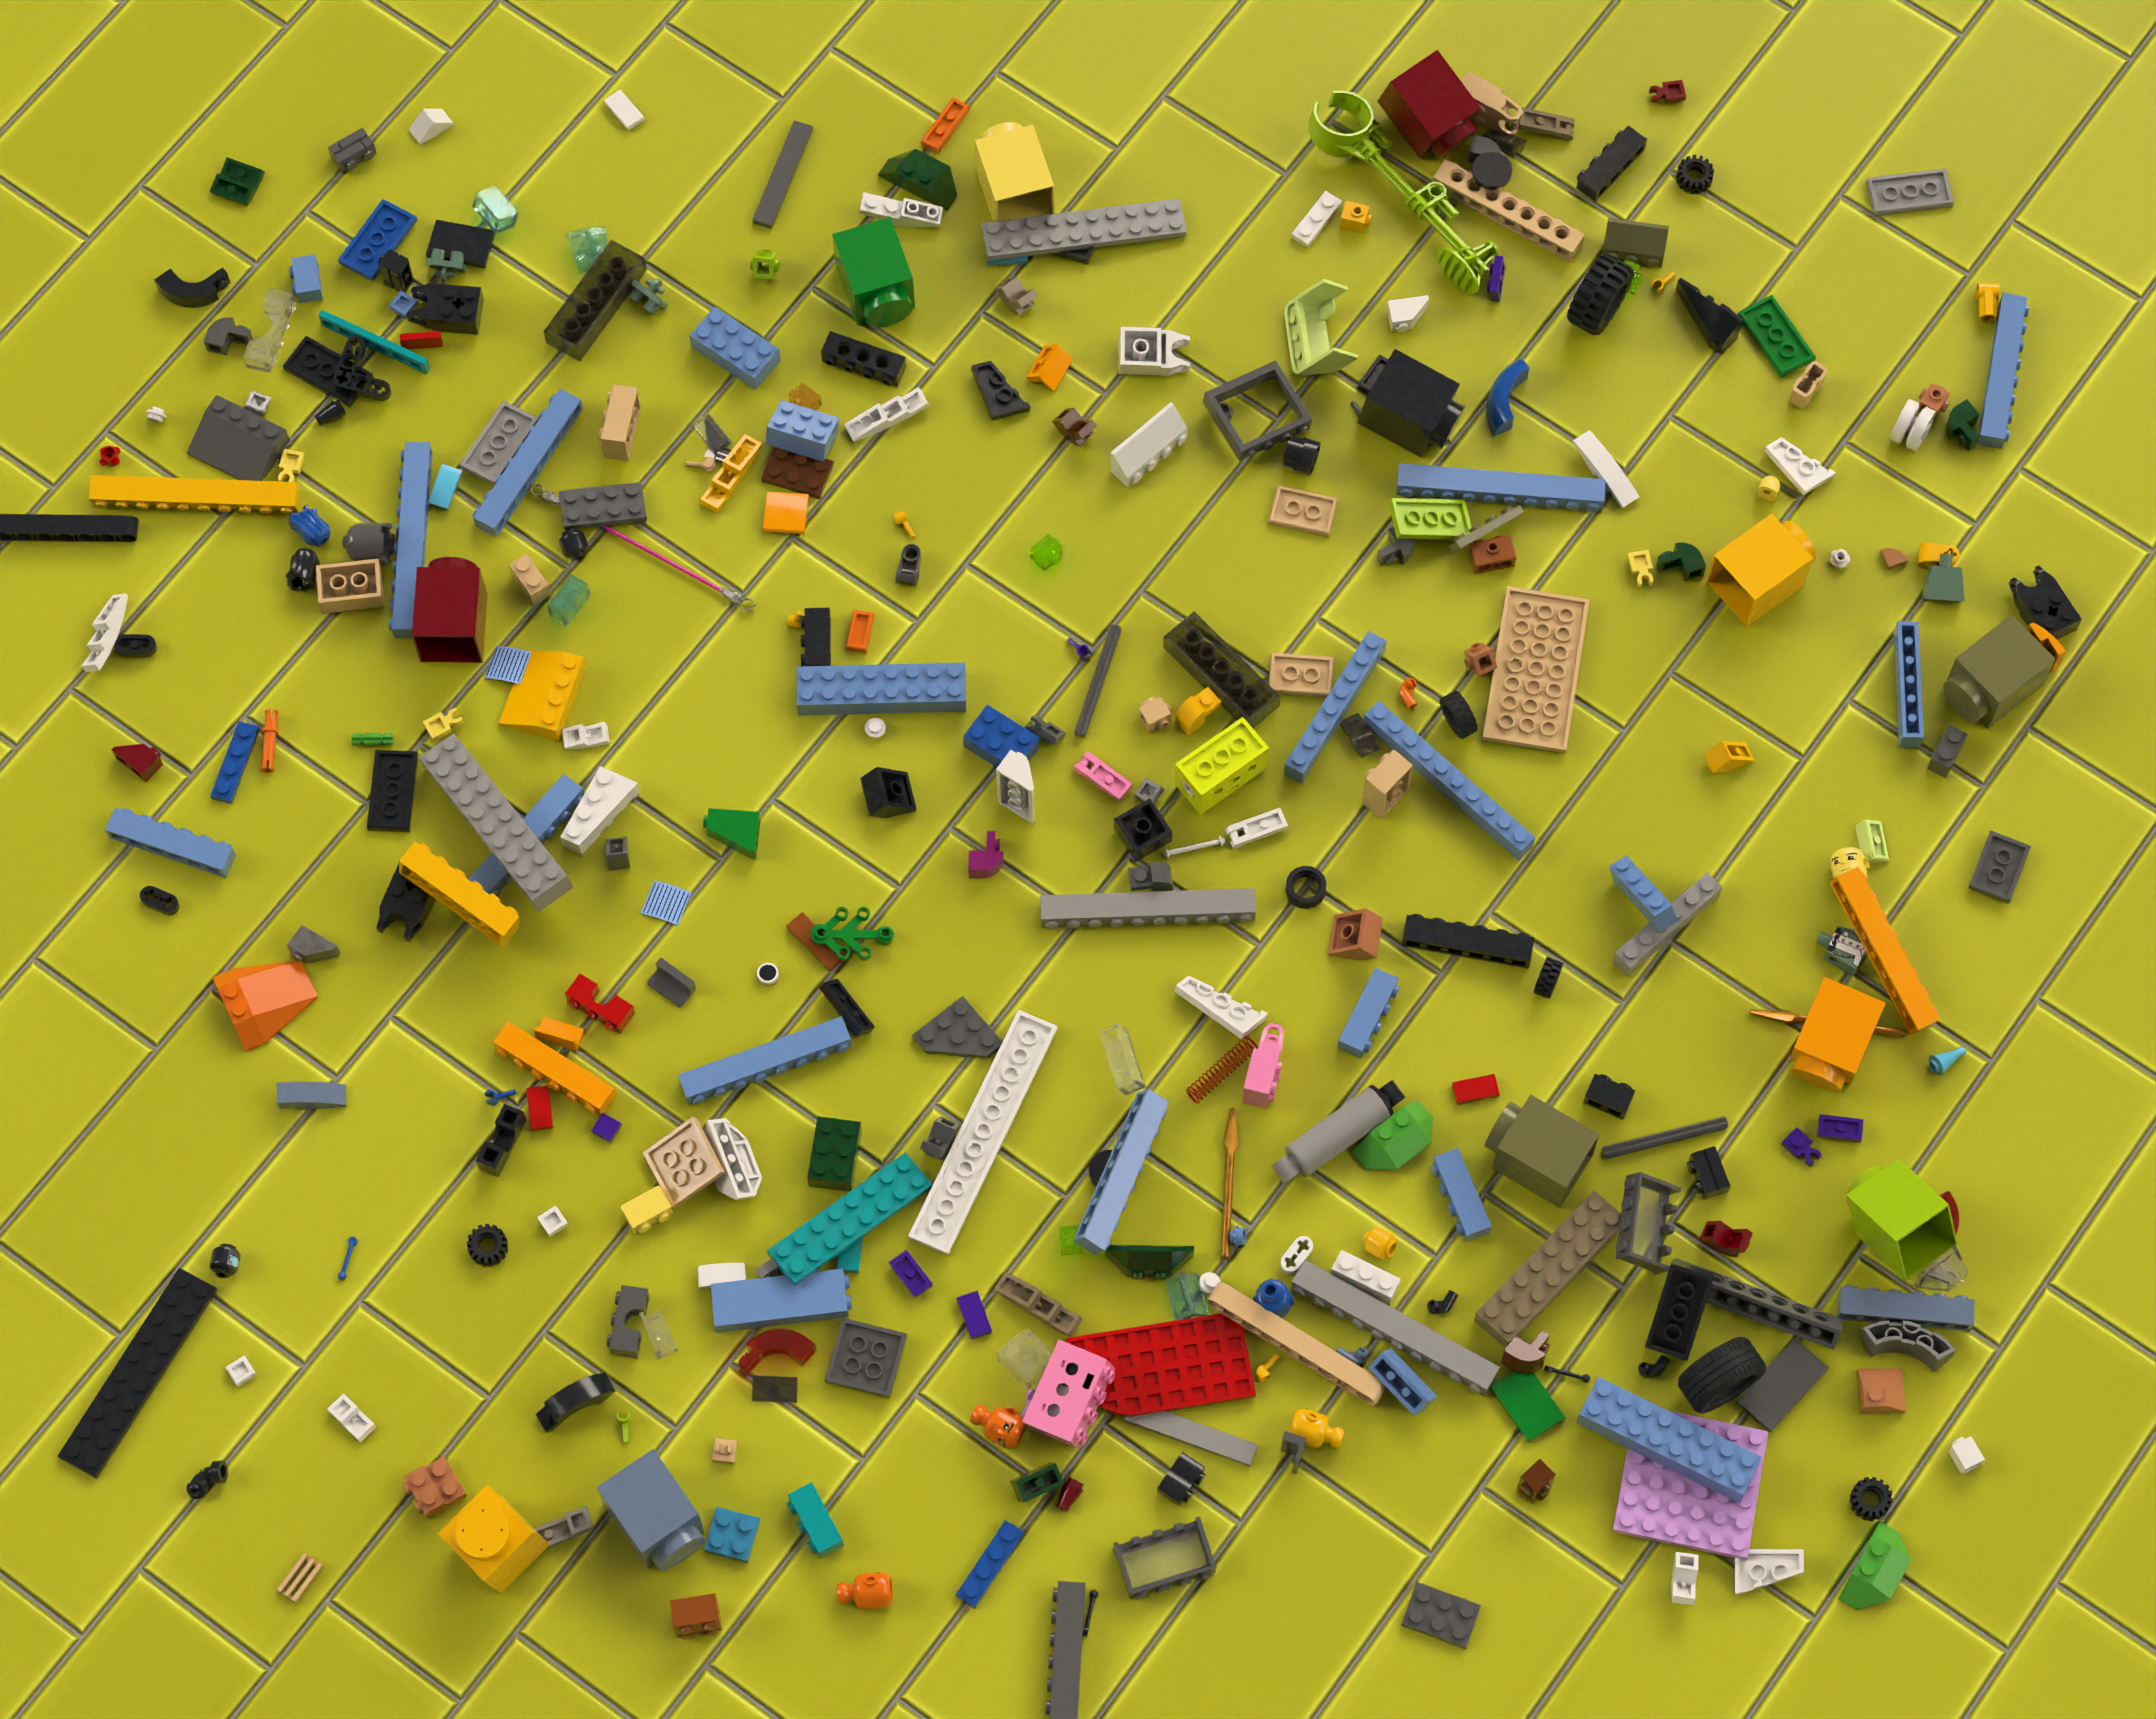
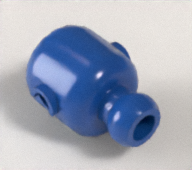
M1275 1279L1266 1280L1260 1284L1256 1290V1295L1253 1297V1301L1281 1318L1288 1314L1291 1306H1294L1293 1295H1290L1289 1289L1284 1283Z

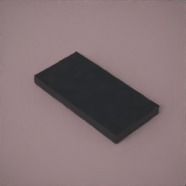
M305 336L283 365V369L332 398L339 400L348 407H351L359 397L335 388L333 376L341 355L308 336ZM347 360L344 366L352 367L355 363ZM359 367L357 374L374 377L373 373ZM344 372V378H343V380H342V381L339 380L340 384H342L344 381H346V377H345L346 373H345V372ZM360 382L357 388L363 390L368 384Z
M375 750L367 822L368 831L410 832L418 751Z

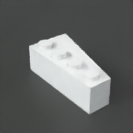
M600 766L560 836L563 847L582 855L600 836V833L606 827H609L613 819L621 811L623 812L628 803L640 793L638 783Z

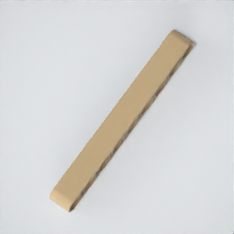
M1218 1282L1207 1299V1303L1218 1312L1365 1403L1376 1406L1387 1387L1376 1376L1276 1314L1265 1310L1260 1304L1229 1285Z

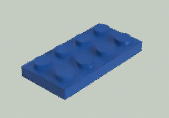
M382 199L339 257V264L373 282L381 271L378 265L381 255L390 249L395 251L417 222V217Z

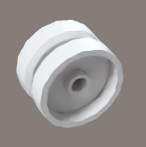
M1909 399L1892 430L1889 440L1900 444L1906 435L1909 434L1906 448L1916 452L1931 428L1936 411L1925 407L1917 417L1919 403Z

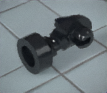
M224 1460L213 1461L210 1466L204 1468V1471L200 1470L191 1482L187 1484L186 1490L189 1496L193 1499L204 1497L208 1493L210 1480L213 1483H225L228 1477L226 1462Z

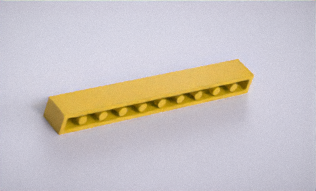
M90 476L89 500L96 507L106 508L107 505H115L117 508L136 506L138 509H148V506H152L160 510L177 507L178 510L187 511L189 508H197L199 511L218 509L221 512H230L231 509H237L243 513L259 510V512L267 514L272 513V511H280L282 514H292V511H299L300 487L297 482Z

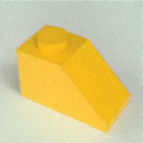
M1722 741L1704 754L1707 766L1713 773H1726L1755 761L1745 742Z

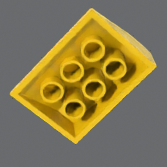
M526 650L532 653L520 684L513 683L499 725L559 741L586 669L584 658L566 652Z

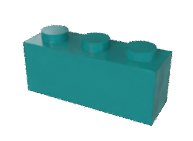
M812 1482L788 1494L789 1502L786 1504L792 1515L797 1514L800 1520L797 1522V1525L802 1534L807 1533L810 1539L807 1544L813 1554L817 1552L819 1558L844 1546L843 1540Z

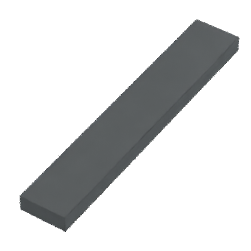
M794 120L753 217L754 224L772 229L812 134L813 126Z

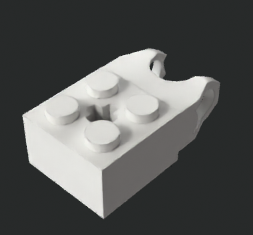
M1120 327L1118 335V374L1170 376L1179 372L1189 371L1190 362L1175 357L1172 354V350L1189 345L1190 336L1179 334L1172 330H1161V328Z

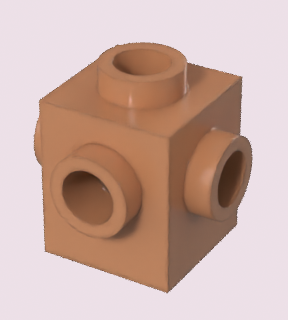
M1932 383L1928 389H1923L1918 398L1920 399L1918 412H1921L1925 407L1931 408L1936 411L1933 418L1935 420L1940 411L1944 413L1950 402L1947 400L1950 393L1944 387Z
M1483 642L1472 644L1469 649L1464 650L1466 656L1464 662L1467 669L1472 670L1478 676L1498 668L1494 650Z

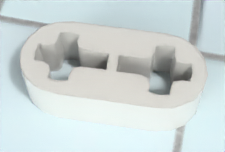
M1300 1236L1295 1239L1282 1256L1280 1268L1285 1274L1292 1275L1298 1272L1304 1260H1307L1311 1255L1313 1242L1309 1237ZM1299 1243L1301 1245L1307 1243L1308 1250L1303 1249L1300 1254L1297 1253L1299 1251ZM1295 1257V1267L1290 1266L1287 1268L1286 1260L1290 1262Z

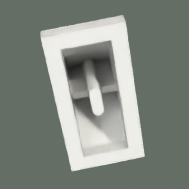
M422 109L409 128V131L417 142L422 145L454 124L443 109Z

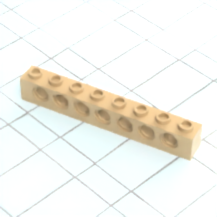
M1445 159L1433 176L1432 182L1442 183L1446 188V194L1450 198L1568 262L1572 261L1583 245L1584 234L1579 229L1572 228L1564 224L1562 220L1547 215L1542 209H1536L1529 205L1527 201L1512 196L1506 190L1499 188L1497 190H1488L1480 187L1475 182L1472 172L1462 169L1455 162H1449Z

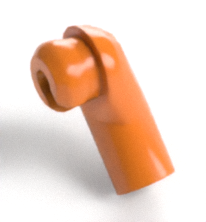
M1407 678L1403 681L1399 691V696L1408 710L1417 706L1416 701L1412 697L1417 685L1416 680L1413 678Z

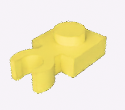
M284 449L279 464V469L282 471L278 475L279 482H283L285 478H290L289 482H295L294 473L300 474L305 459L304 452Z
M1649 550L1628 553L1627 558L1632 575L1638 574V587L1642 586V579H1647L1649 586L1652 585L1653 576L1649 572H1652L1653 566Z
M456 708L451 709L445 717L440 712L423 721V725L433 742L451 733L450 726H459L463 723L462 717L453 719V716L458 714Z

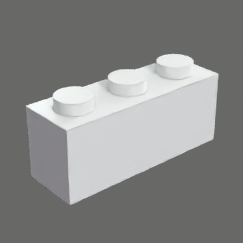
M1343 1250L1340 1251L1331 1268V1274L1388 1305L1391 1304L1400 1286V1278Z

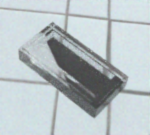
M708 412L691 422L693 429L713 454L718 453L731 444V440Z

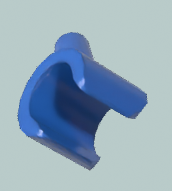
M513 1089L502 1093H495L493 1090H488L484 1095L486 1097L494 1095L492 1100L486 1101L489 1105L493 1106L499 1102V1099L516 1095V1091Z

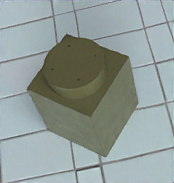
M2011 614L1956 657L1947 681L1944 683V693L1950 705L1961 717L1972 723L1980 720L1989 729L2044 685L2055 658Z
M1530 1094L1523 1107L1512 1101L1507 1104L1494 1124L1485 1142V1147L1496 1153L1492 1169L1561 1208L1591 1160L1599 1134Z

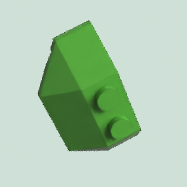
M1420 1101L1403 1106L1372 1130L1354 1149L1352 1155L1365 1170H1398L1431 1144L1433 1116Z
M1879 1521L1838 1597L1840 1601L1856 1610H1860L1891 1599L1911 1562L1900 1532Z

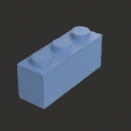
M1392 1348L1382 1352L1368 1367L1414 1416L1422 1413L1437 1398L1436 1394Z

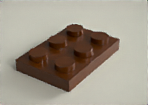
M774 447L761 479L764 483L800 494H809L810 497L820 500L834 466V461L825 458L824 462Z

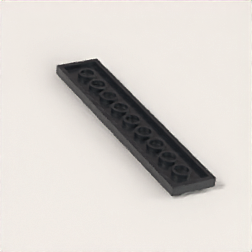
M178 1268L58 1454L61 1460L95 1479L98 1478L218 1291L216 1287Z

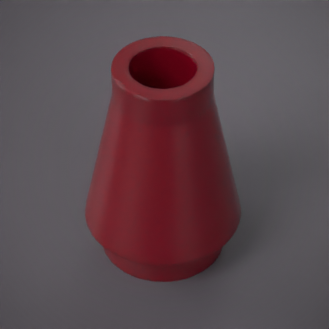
M1071 1477L1064 1481L1065 1484L1062 1485L1056 1507L1066 1512L1069 1511L1070 1507L1082 1494L1084 1484Z

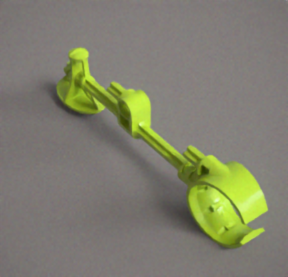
M1337 90L1332 92L1328 107L1346 110L1358 120L1362 130L1351 134L1338 133L1324 126L1317 116L1319 102L1316 101L1308 123L1309 134L1314 144L1326 154L1334 157L1355 156L1364 160L1367 165L1372 163L1406 198L1407 207H1410L1411 211L1416 213L1419 219L1425 218L1455 249L1454 251L1450 248L1442 247L1437 251L1438 262L1449 280L1467 294L1473 295L1477 293L1481 276L1484 277L1490 270L1486 265L1495 256H1498L1497 246L1490 240L1475 248L1467 246L1434 212L1439 209L1451 221L1459 214L1447 201L1448 195L1446 194L1445 186L1439 182H1431L1415 192L1381 157V149L1387 151L1392 146V143L1382 134V127L1374 119L1372 107L1363 97L1353 92ZM1484 248L1483 250L1479 251L1478 253H1476V254L1474 253L1475 251H1478V250ZM1489 256V258L1483 263L1482 260ZM1471 268L1478 273L1477 277Z

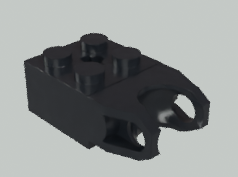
M430 283L411 288L412 297L427 304L421 309L407 312L409 322L419 324L427 329H438L440 332L478 335L484 302L481 287Z
M2037 566L2033 571L2037 584L2035 587H2028L2015 577L2010 579L2009 586L2013 593L2014 603L2028 627L2031 623H2035L2047 630L2057 640L2078 629L2082 620L2055 578L2042 567Z
M399 863L380 904L379 920L376 928L378 932L383 933L392 922L403 921L406 923L404 938L405 941L410 942L414 935L423 927L436 899L399 873Z

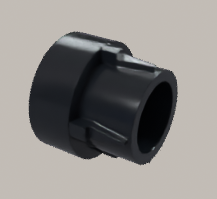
M1290 437L1283 456V465L1310 476L1319 455L1321 442L1305 437Z

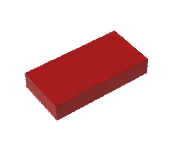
M440 331L400 334L401 347L408 350L443 347Z
M1495 1074L1452 1082L1457 1105L1499 1097L1500 1095Z
M548 1085L526 1088L531 1130L553 1129Z

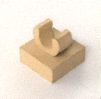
M715 1438L712 1462L735 1464L737 1440Z

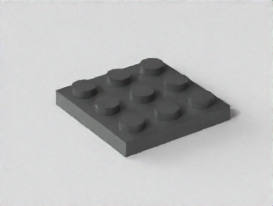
M843 1318L825 1383L890 1399L906 1343L907 1333Z

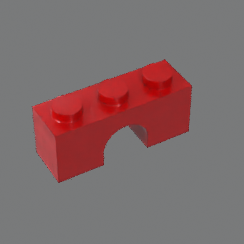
M579 973L565 993L568 1001L567 1004L575 1010H583L586 1012L585 1015L591 1020L601 1021L608 1030L612 1032L616 1030L621 1033L635 1014L634 1006L617 995L607 1004L596 1003L594 999L600 992L598 984Z

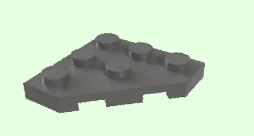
M963 996L912 1035L913 1039L927 1054L943 1053L950 1056H977L984 1059L989 1058L998 1051L1003 1042Z

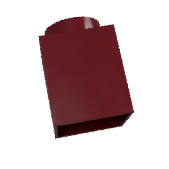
M1438 50L1390 81L1377 101L1419 158L1433 151L1438 159H1442L1461 147L1478 131L1471 120L1481 107Z
M441 557L432 560L428 567H417L412 638L420 662L483 663L487 591L481 570L474 562L459 557Z

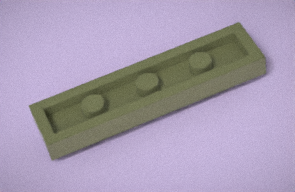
M1520 505L1514 509L1512 506L1507 507L1501 511L1502 515L1497 518L1496 515H1493L1485 520L1486 525L1481 527L1480 524H1477L1469 529L1470 534L1465 536L1462 533L1453 538L1454 543L1448 546L1451 553L1458 551L1524 513Z

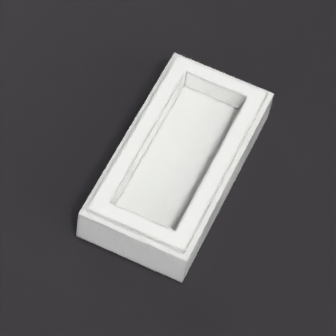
M618 90L604 100L606 106L628 131L644 121V116L621 90Z

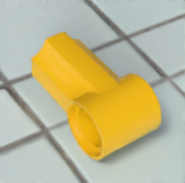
M1977 283L1978 319L1983 323H1990L1997 319L1999 283Z

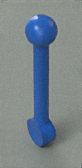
M355 1237L348 1239L349 1248L342 1270L338 1274L339 1280L346 1279L345 1272L353 1247L357 1245Z

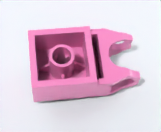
M1273 1023L1267 1025L1263 1030L1259 1048L1253 1049L1243 1088V1103L1268 1108L1269 1101L1274 1102L1276 1086L1280 1079L1282 1062H1279L1284 1038L1281 1025ZM1270 1029H1276L1279 1031L1280 1036L1270 1033L1267 1035V1032Z

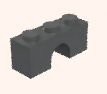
M622 1285L621 1291H617L615 1297V1305H618L617 1312L613 1313L611 1318V1326H614L613 1332L607 1338V1347H610L611 1355L638 1358L642 1339L640 1331L629 1329L626 1324L632 1316H646L650 1297L647 1288Z

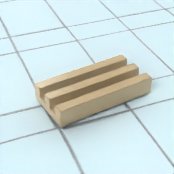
M303 1553L277 1588V1591L294 1603H297L321 1571L323 1565L309 1557L306 1553ZM308 1561V1563L302 1569L300 1574L297 1576V1578L286 1591L285 1589L287 1588V1586L290 1584V1582L293 1580V1578L296 1576V1574L299 1572V1570L302 1568L305 1562ZM312 1565L315 1566L294 1596L291 1595Z

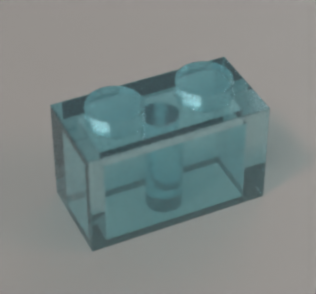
M496 185L475 194L472 207L495 234L515 226L519 212Z
M570 574L547 605L549 616L567 626L591 595L589 585Z

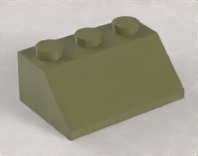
M1608 218L1602 255L1609 254L1630 265L1641 264L1652 268L1662 267L1669 226Z

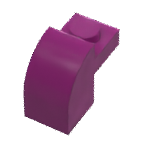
M987 831L986 851L969 850V878H989L1001 869L1004 854L1003 851H1000V839H996V831Z

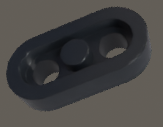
M123 634L117 637L114 648L117 654L122 657H149L156 652L157 644L150 635ZM125 645L129 646L127 649H122ZM145 646H150L149 649H143Z

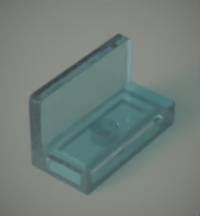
M1180 1272L1165 1280L1175 1320L1188 1319L1193 1316H1207L1209 1314L1204 1294L1199 1286V1275L1197 1273Z

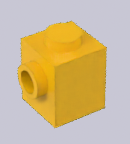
M1346 201L1341 216L1340 228L1364 233L1365 226H1370L1372 215L1369 214V206Z

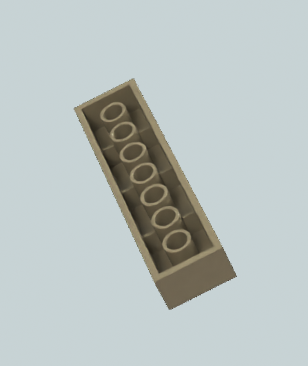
M1593 1191L1476 1312L1474 1321L1506 1349L1515 1336L1519 1338L1619 1234L1621 1213L1596 1191Z

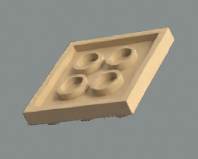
M691 1117L643 1152L672 1208H677L725 1173L696 1117Z

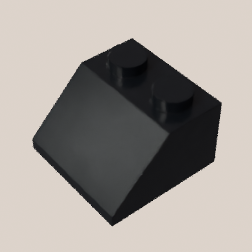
M876 767L860 778L869 816L889 818L917 810L907 772Z

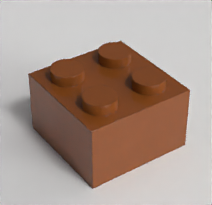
M715 1593L670 1600L673 1627L677 1637L691 1639L696 1634L702 1633L705 1636L717 1634V1631L722 1630L719 1603Z

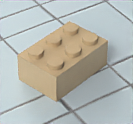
M613 384L612 392L609 391L607 395V404L609 405L608 409H605L603 412L604 427L600 428L598 439L601 440L600 448L603 449L605 458L629 461L641 411L639 392L636 387Z
M379 559L316 565L318 603L322 614L385 607L383 576Z
M1395 750L1390 754H1384L1379 760V765L1375 769L1372 767L1365 774L1362 804L1382 819L1409 791L1413 765Z

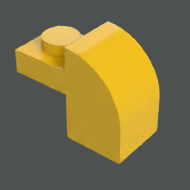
M1206 687L1195 697L1190 696L1180 706L1175 715V722L1190 736L1205 724V717L1221 705V700L1209 687Z

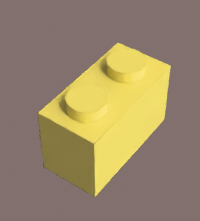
M659 1185L620 1206L622 1214L634 1234L648 1231L651 1225L657 1222L662 1223L673 1214L672 1207Z

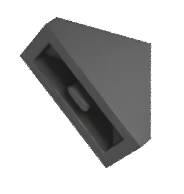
M627 836L606 839V860L609 871L630 868Z

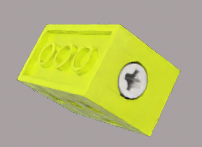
M1242 717L1175 764L1174 784L1201 815L1267 769L1269 747Z

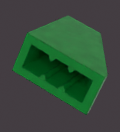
M709 808L708 816L704 815L703 828L707 829L708 836L751 859H756L761 823L760 813Z

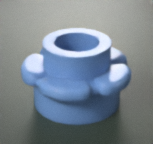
M1238 1225L1235 1226L1234 1230L1230 1231V1241L1234 1243L1235 1247L1246 1244L1245 1228H1239Z

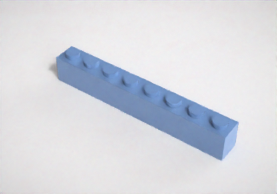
M2003 293L1999 302L1978 434V445L2001 449L2004 441L2008 442L2010 430L2007 429V424H2011L2013 412L2010 411V406L2014 405L2016 396L2012 392L2018 383V376H2015L2016 370L2019 371L2021 358H2018V353H2022L2024 341L2021 340V335L2025 334L2027 323H2023L2024 317L2027 318L2029 312V305H2026L2027 297Z
M559 389L557 394L552 395L548 407L540 413L536 425L529 429L524 443L521 442L519 444L516 455L513 459H509L503 474L496 478L493 489L486 493L481 507H477L474 511L473 519L477 528L497 538L532 486V483H534L582 411L581 399L562 389Z
M1370 631L1367 632L1287 759L1284 774L1300 783L1304 782L1383 656L1387 640Z
M563 774L523 818V821L542 844L547 838L554 836L557 827L561 823H565L569 819L571 812L575 807L577 808L584 796L583 788ZM492 853L468 879L471 882H478L484 888L483 891L489 895L493 893L497 897L500 895L501 889L513 881Z
M841 1016L679 1074L678 1077L688 1105H697L703 1103L709 1097H720L726 1091L742 1089L748 1083L754 1081L758 1083L767 1079L768 1076L784 1074L787 1072V1069L793 1067L801 1068L815 1059L817 1061L823 1060L829 1054L835 1052L843 1053L852 1046L851 1038Z
M1150 1089L1137 1093L1073 1239L1075 1243L1092 1254L1105 1251L1111 1243L1110 1237L1119 1225L1118 1219L1120 1214L1127 1206L1126 1200L1135 1188L1134 1182L1136 1177L1143 1169L1142 1163L1150 1153L1151 1142L1159 1132L1158 1126L1161 1120L1166 1116V1108L1169 1102Z

